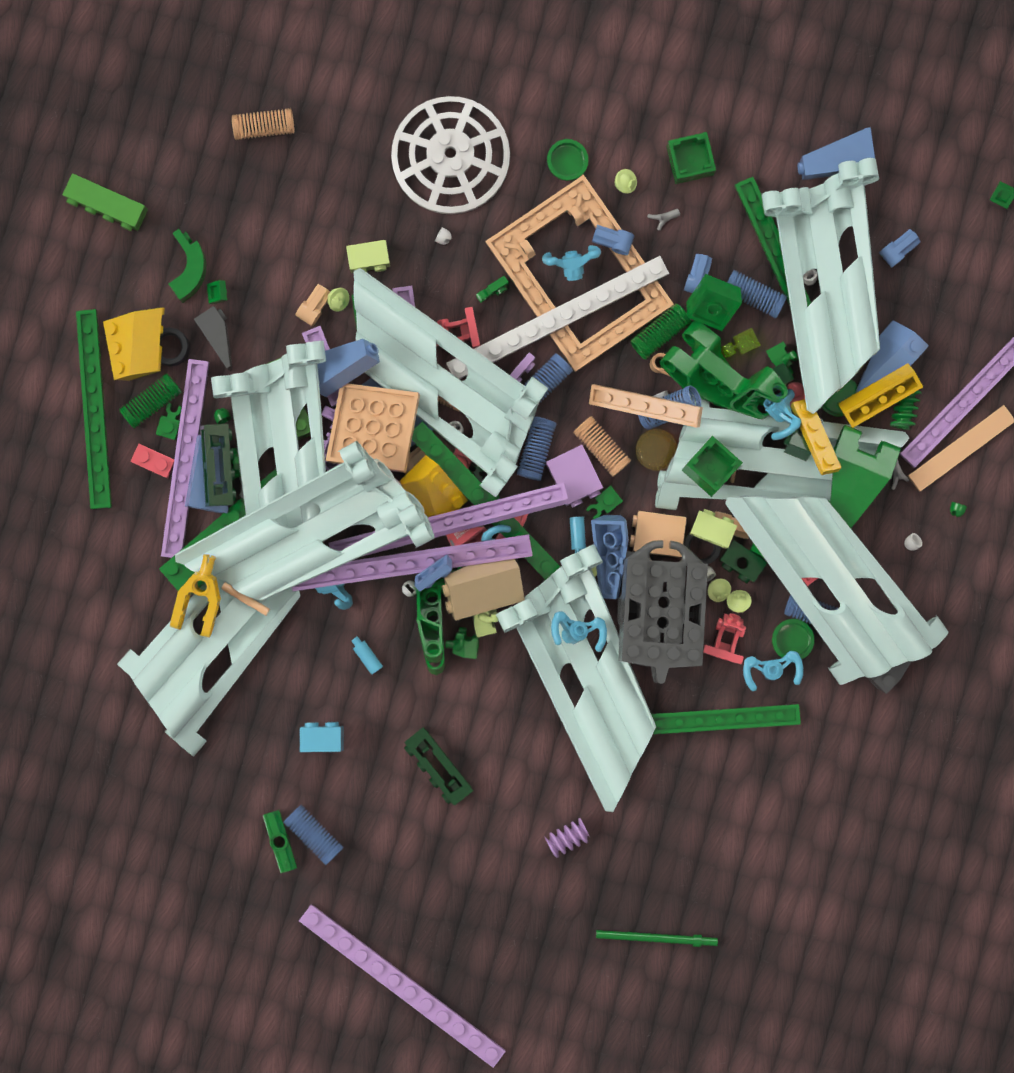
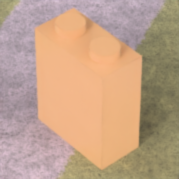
M638 511L637 516L633 515L632 527H635V535H631L629 547H633L632 552H636L651 541L663 540V548L654 549L650 554L681 558L682 555L679 551L669 549L670 541H675L683 544L686 517Z

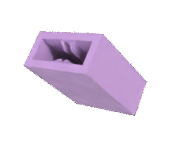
M583 445L546 462L555 484L564 483L569 501L568 504H565L566 507L571 505L573 508L583 503L581 499L587 496L592 499L601 494L600 490L603 489V486Z

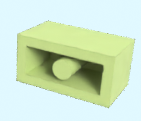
M386 240L346 246L351 273H354V270L359 268L365 272L367 270L381 272L387 270L386 267H390Z
M704 509L703 512L699 510L690 535L728 549L737 525L733 524L734 520L724 516L722 519L715 517L716 513Z

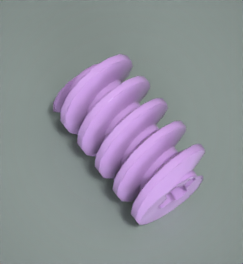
M578 818L579 825L572 821L571 829L564 825V832L556 829L557 836L550 832V839L548 840L545 837L556 858L559 857V850L563 854H566V847L572 851L573 843L578 847L581 846L580 840L588 843L587 836L589 834L581 818Z

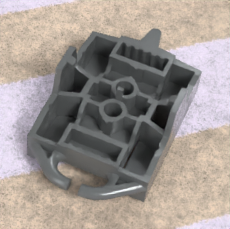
M656 540L645 544L628 558L624 559L622 594L618 599L617 622L620 625L618 661L651 667L653 681L663 684L669 668L702 666L708 564H704L685 545L675 541H670L669 549H674L681 553L682 559L680 562L652 561L649 556L650 552L657 548H663V540ZM686 567H687L686 596H685V577H686ZM664 582L667 583L666 592H663ZM660 597H664L667 600V605L664 608H661L658 604ZM629 601L637 604L636 618L628 620ZM693 606L692 612H689V607ZM660 617H663L666 621L663 628L657 625V620ZM661 633H664L663 643H660Z

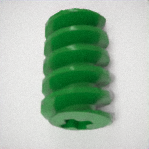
M918 390L896 403L898 406L893 407V411L896 413L891 415V418L895 421L890 423L891 427L911 430L909 427L916 425L915 422L911 421V418H917L918 415L912 413V411L919 410V407L915 406L914 403L920 402V399L916 398L915 395L922 394L921 391Z

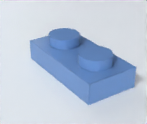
M445 555L415 576V587L419 592L424 588H430L439 578L446 577L452 570V559Z

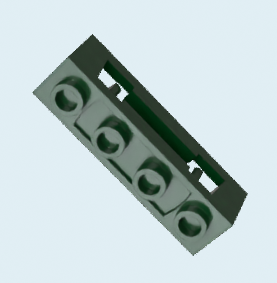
M228 424L200 426L205 507L233 505V501L236 500V491L232 489L235 473L234 469H231L233 449H230L229 440H232V430L228 428ZM221 446V449L218 450L220 481L223 484L213 485V482H216L214 449H211V447Z
M425 727L421 728L404 742L406 744L404 749L411 757L414 755L419 762L416 764L423 773L427 771L431 776L429 781L436 789L440 787L444 792L441 796L448 805L452 803L455 806L473 791V788ZM424 739L432 746V752L452 777L455 776L462 784L461 787L453 778L448 782V785L453 789L451 792L444 784L446 781L426 756L423 757L417 750L418 746L423 753L430 749L423 741Z

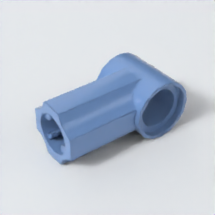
M597 225L592 242L612 248L611 250L618 254L628 255L634 235L628 231H615Z
M909 229L895 242L889 243L879 254L892 268L921 241L917 234Z
M703 254L695 255L684 291L693 293L704 275H708L712 258Z

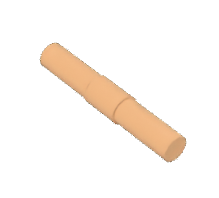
M225 582L221 587L225 592L265 616L269 613L270 609L253 598L239 593L228 583Z

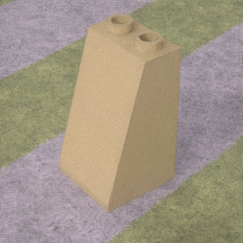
M515 559L465 566L444 577L445 585H442L443 593L448 598V602H445L448 614L452 613L455 620L525 600L520 568Z

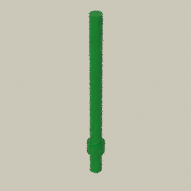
M596 930V938L692 944L693 947L718 945V938L702 937V935L693 934V936Z

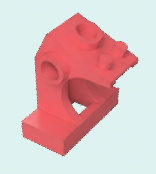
M473 307L465 308L466 318L463 320L449 322L448 319H442L437 321L447 331L450 328L460 327L462 336L457 338L463 342L471 340L473 349L480 346Z
M724 613L723 619L719 618L716 625L718 634L714 647L703 645V653L736 664H742L744 657L734 653L738 638H743L746 626L743 625V619L740 616ZM724 630L734 633L731 645L721 642Z

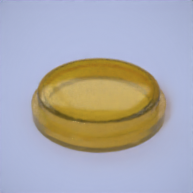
M652 429L645 432L636 444L637 459L645 468L653 471L668 468L677 450V443L674 437L662 429Z

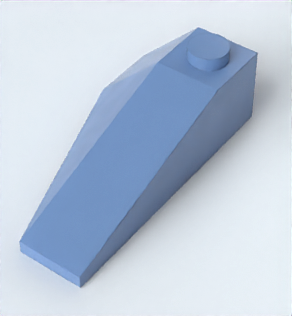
M893 320L879 335L880 350L870 358L856 393L907 363L911 366L929 345L914 331Z
M603 515L591 520L593 542L603 563L596 566L598 586L603 598L617 599L619 598L624 559L626 558L629 540L627 521L621 515Z

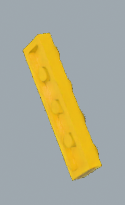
M805 400L793 402L790 407L794 415L801 419V432L820 475L839 472L841 465L817 412L814 414L809 412Z

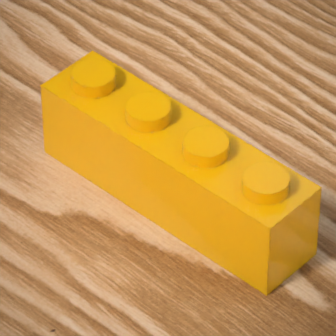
M907 363L838 403L846 420L854 428L923 388L915 371Z

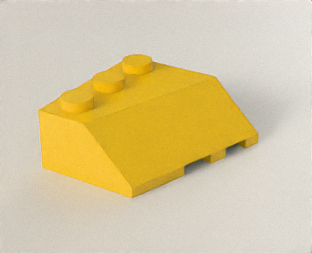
M165 308L134 311L103 321L114 380L130 381L160 371L162 354L160 333H163L161 319Z
M427 455L399 481L402 487L414 495L422 504L427 517L459 510L468 501L442 468Z

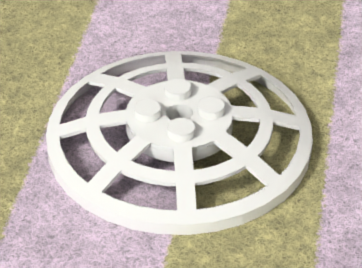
M446 96L424 102L404 118L395 133L391 157L396 179L402 190L411 200L433 212L459 214L482 206L497 193L507 175L510 150L505 130L491 111L473 100ZM451 101L465 103L462 113L445 112L437 114L433 104ZM475 107L486 114L497 129L486 132L476 120L469 117L472 108ZM425 108L430 118L417 128L414 135L404 133L403 130L410 119ZM445 118L459 119L455 129H444L440 120ZM466 122L474 126L481 135L470 139L463 133ZM433 124L437 133L430 140L419 137L426 127ZM500 136L504 149L502 168L491 164L492 147L490 140ZM399 140L410 143L409 159L411 167L400 172L397 158ZM483 142L486 147L485 161L474 157V146ZM416 145L427 148V159L416 163L415 159ZM447 149H454L456 155L453 158L446 157L445 151ZM471 165L481 168L482 170L477 177L468 182L465 172ZM430 166L438 174L435 184L427 180L420 171ZM487 172L499 176L492 188L476 200L472 188L482 181ZM415 174L423 185L432 190L429 201L415 194L406 184L405 179ZM445 177H458L461 184L460 187L455 188L442 187ZM464 192L469 202L468 204L454 207L436 205L440 193L452 195Z

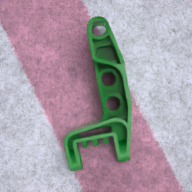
M693 321L682 334L684 341L692 348L693 353L691 356L679 347L674 346L670 348L660 361L661 367L682 388L691 385L698 391L700 398L717 406L763 420L769 416L767 412L764 414L758 410V405L764 406L765 399L779 403L788 394L787 387L770 367L766 366L749 379L744 378L732 369L722 355L721 338L698 321ZM773 388L779 389L782 393V396H776L773 392Z
M844 425L834 447V452L841 465V469L839 472L832 473L829 503L846 524L852 528L891 479L901 448L881 440L875 455L858 449L860 445L858 441L862 431Z
M452 568V570H451V572H450L449 574H451V573H453V572H455V571H457V570H453V568ZM444 577L436 580L430 588H424L420 592L417 589L418 631L427 669L433 675L441 674L445 669L442 621V585H445ZM429 597H436L437 601L430 603L427 599ZM430 616H437L438 620L432 622L428 618ZM441 662V664L437 667H433L430 665V663Z

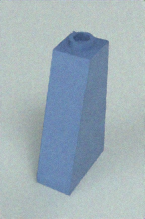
M871 127L802 156L797 164L799 175L802 174V180L830 177L838 174V165L845 161L859 162L862 159L875 158Z
M360 339L326 350V362L317 364L320 394L328 397L378 364L380 360L377 346L365 339Z
M198 435L185 507L222 514L228 513V505L205 507L201 435ZM221 446L211 447V449H214L216 482H213V485L223 484L220 481L218 450L221 449Z

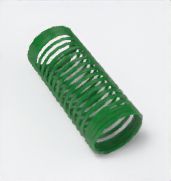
M675 303V305L670 307V310L668 309L665 314L659 316L654 323L648 325L643 332L637 334L630 342L637 353L647 360L650 355L655 353V350L661 349V346L666 344V341L672 340L674 334L680 333V330L682 331L685 325H690L692 321L687 317L685 310Z
M167 373L160 377L164 385L158 379L157 381L161 387L154 382L161 393L153 384L151 385L158 395L150 386L149 389L155 397L146 388L152 399L143 390V393L150 402L141 392L140 395L147 404L139 395L137 397L144 406L136 397L134 398L141 408L132 399L138 410L129 401V404L138 416L127 403L126 406L135 418L124 405L119 408L121 414L134 429L141 425V422L144 423V420L146 421L149 415L152 416V413L155 414V411L161 410V407H164L163 404L166 405V402L169 403V400L172 401V398L175 399V396L178 397L182 394V391Z

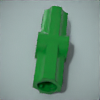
M280 809L262 815L270 838V846L274 851L280 873L298 868ZM277 836H282L285 839L283 847L276 845L275 838Z

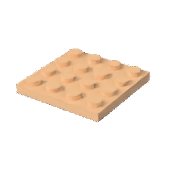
M348 383L341 387L338 393L326 461L337 464L343 463L344 461L338 451L358 441L373 459L380 460L390 471L406 473L420 394L418 392Z

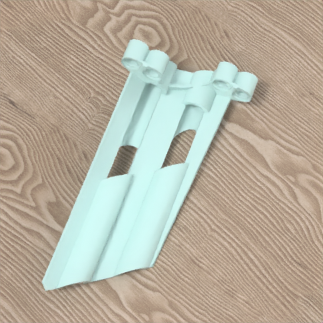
M866 158L859 162H842L838 165V174L831 176L823 184L810 189L808 187L800 189L789 188L782 192L768 191L761 195L764 214L776 217L806 407L812 414L817 412L834 393L844 387L859 372L861 367L880 350L865 185L879 180L875 158ZM852 226L858 258L843 273L839 240L845 229ZM811 269H817L821 294L807 307L803 275Z
M363 269L354 270V305L357 317L356 341L365 339L374 343L379 350L380 362L365 373L383 388L418 392L420 398L417 416L487 473V476L479 486L496 497L518 467L516 462L533 422L537 406L547 392L548 387L534 377H531L527 385L524 386ZM436 344L466 364L468 376L464 381H461L437 364ZM438 396L466 415L473 428L472 438L466 437L439 417Z
M324 341L287 345V354L283 355L281 359L269 364L253 367L243 373L211 378L213 398L231 397L246 515L326 472L317 365L326 362ZM307 403L311 440L299 450L296 421ZM273 447L277 475L261 489L258 461L268 448ZM307 502L274 521L287 528H294L320 514L321 510L318 505Z
M701 398L703 410L700 427L683 425L677 450L669 463L667 471H659L655 507L676 510L679 497L727 500L729 496H762L769 498L806 496L826 498L830 501L832 473L820 475L812 454L807 461L784 453L785 449L763 447V439L768 433L780 432L790 426L786 421L777 422L770 415L761 420L732 410L710 408L709 402ZM823 422L822 425L834 450L843 426L847 424ZM863 426L854 427L862 431L858 444H860L858 449L875 455L881 440L901 448L909 439L906 432ZM711 436H714L743 462L738 469L766 472L767 474L754 488L723 484L711 497L689 478L682 469Z
M355 441L338 451L344 461L340 465L176 553L175 560L177 563L183 564L188 569L196 572L200 571L203 554H209V557L215 556L216 560L212 570L213 576L231 584L239 593L263 601L408 535L416 548L434 539L435 536L429 519L424 513L425 510L418 499L398 483L384 463L378 459H373L361 444ZM307 502L318 505L321 510L320 514L294 528H287L274 521ZM365 524L375 528V533L342 551L332 549L322 543V541L350 526Z
M729 496L725 504L839 660L830 668L828 667V669L840 685L864 676L867 678L877 677L888 672L892 667L907 661L925 658L947 636L948 630L937 615L927 622L924 620L826 498L806 496L792 498ZM801 578L823 579L839 601V609L827 610L821 607ZM855 579H875L898 613L895 615L888 614L876 608Z
M593 544L560 560L562 566L526 595L524 601L497 613L496 616L504 633L517 628L605 811L614 812L640 757L652 737L656 725L631 664L618 661L619 635L591 570L603 563ZM590 609L595 618L599 617L605 621L607 628L606 641L608 644L599 661L587 637L574 645L572 643L567 644L562 638V631L564 629L560 623L559 634L562 643L561 645L554 643L551 625L556 612L563 611L570 620L584 622L585 614ZM567 663L572 664L584 689L575 708L560 679L561 669Z
M217 578L221 597L219 604L221 613L215 620L210 638L198 635L193 628V620L209 603L206 596L194 594L189 599L184 622L180 630L170 627L169 622L140 656L130 649L117 663L118 666L131 676L139 691L153 708L167 729L165 733L193 757L207 742L197 731L299 599V590L292 591V588L265 601L254 599L270 609L267 616L222 590L221 587L225 581ZM205 583L200 589L206 590L207 585ZM228 644L232 665L214 686L205 693L202 689L204 672L208 665Z

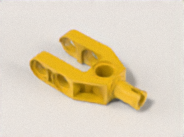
M203 554L200 571H196L178 591L170 627L181 629L191 593L198 596H206L209 605L205 616H203L202 621H204L200 635L210 638L221 597L217 578L212 575L216 557H209V554ZM198 581L206 583V590L198 587Z

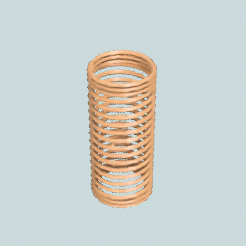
M278 109L280 131L277 112L274 110L275 129L273 111L271 110L273 132L270 113L267 111L268 130L266 112L264 111L266 133L263 114L260 112L261 131L259 112H257L259 134L255 112L253 113L255 132L252 113L250 112L252 135L248 113H246V119L245 114H242L243 124L241 114L239 116L237 114L232 115L235 140L246 139V137L249 139L250 137L253 138V136L256 138L257 136L260 137V135L267 137V135L274 136L275 134L277 136L278 134L281 135V133L283 135L285 133L294 134L292 109H285L286 125L283 109L281 110L283 128L280 110Z
M591 416L573 434L579 437L581 442H584L586 448L591 450L593 456L598 458L600 464L603 463L605 469L608 468L607 472L614 477L631 462V459L625 456L620 460L625 453L618 457L623 452L621 450L616 454L621 448L613 452L618 445L611 449L616 442L609 446L613 442L611 440L607 443L611 437L604 441L609 434L596 443L606 432L594 440L604 431L602 429L592 437L602 428L600 426L589 435L599 426L597 424L587 432L597 423L592 418L593 416Z

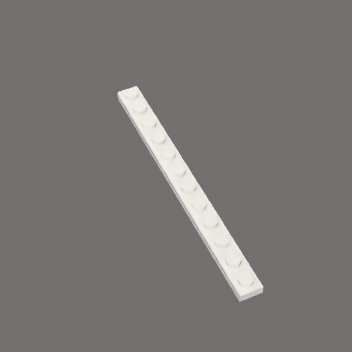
M658 256L474 350L493 363L669 275V272L661 256ZM455 358L446 363L451 374L458 379L468 376L466 364Z

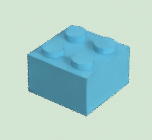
M307 722L305 726L300 727V752H341L344 750V726H339V722H327L325 726H319V722Z

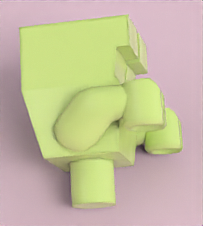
M496 609L473 615L477 637L497 633L494 622H498Z

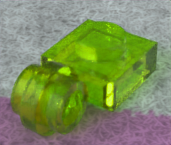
M750 328L733 337L735 345L730 342L722 346L721 354L728 358L736 354L735 349L738 348L741 355L761 345L753 329Z

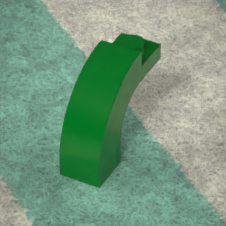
M178 229L173 232V235L186 253L187 265L184 272L171 281L169 285L179 300L184 303L199 290L204 281L206 258L198 241L190 245L193 241L187 232L182 233Z

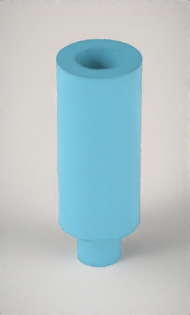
M570 517L571 549L577 553L586 548L584 517Z
M358 636L351 640L355 646L353 650L371 675L383 667L365 640L361 642Z

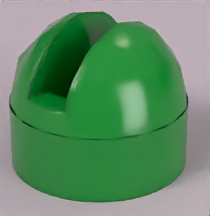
M225 408L217 409L214 413L217 424H225L232 419L229 411Z
M952 501L950 505L952 516H963L967 506Z

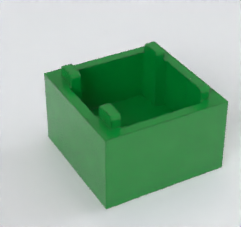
M707 132L668 141L666 147L675 184L714 176L716 167Z
M705 274L686 302L687 317L722 331L742 304L741 288Z
M711 436L684 466L682 471L712 497L743 462L714 436Z

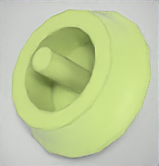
M628 169L620 170L615 177L616 188L622 193H632L637 186L635 174Z
M344 288L333 289L327 297L330 309L336 312L345 309L350 300L349 293Z
M721 578L711 581L707 590L709 598L715 602L727 599L731 593L730 583Z
M735 590L727 598L729 609L737 613L745 612L752 603L749 593L743 590Z

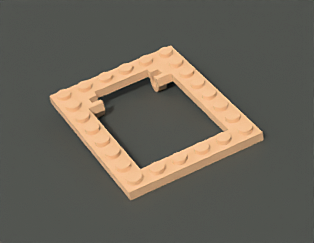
M584 175L486 240L487 246L537 317L556 307L525 264L526 261L536 255L530 243L525 239L565 212L574 217L577 227L589 219L595 228L597 225L615 231L622 230ZM631 245L628 255H621L612 251L625 272L645 263L633 245ZM658 281L639 289V292L645 299L643 302L581 344L568 325L549 334L575 372L674 305Z

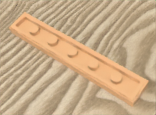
M596 384L591 386L590 405L691 427H700L703 407Z
M1003 405L909 474L908 478L919 492L1013 424V416Z

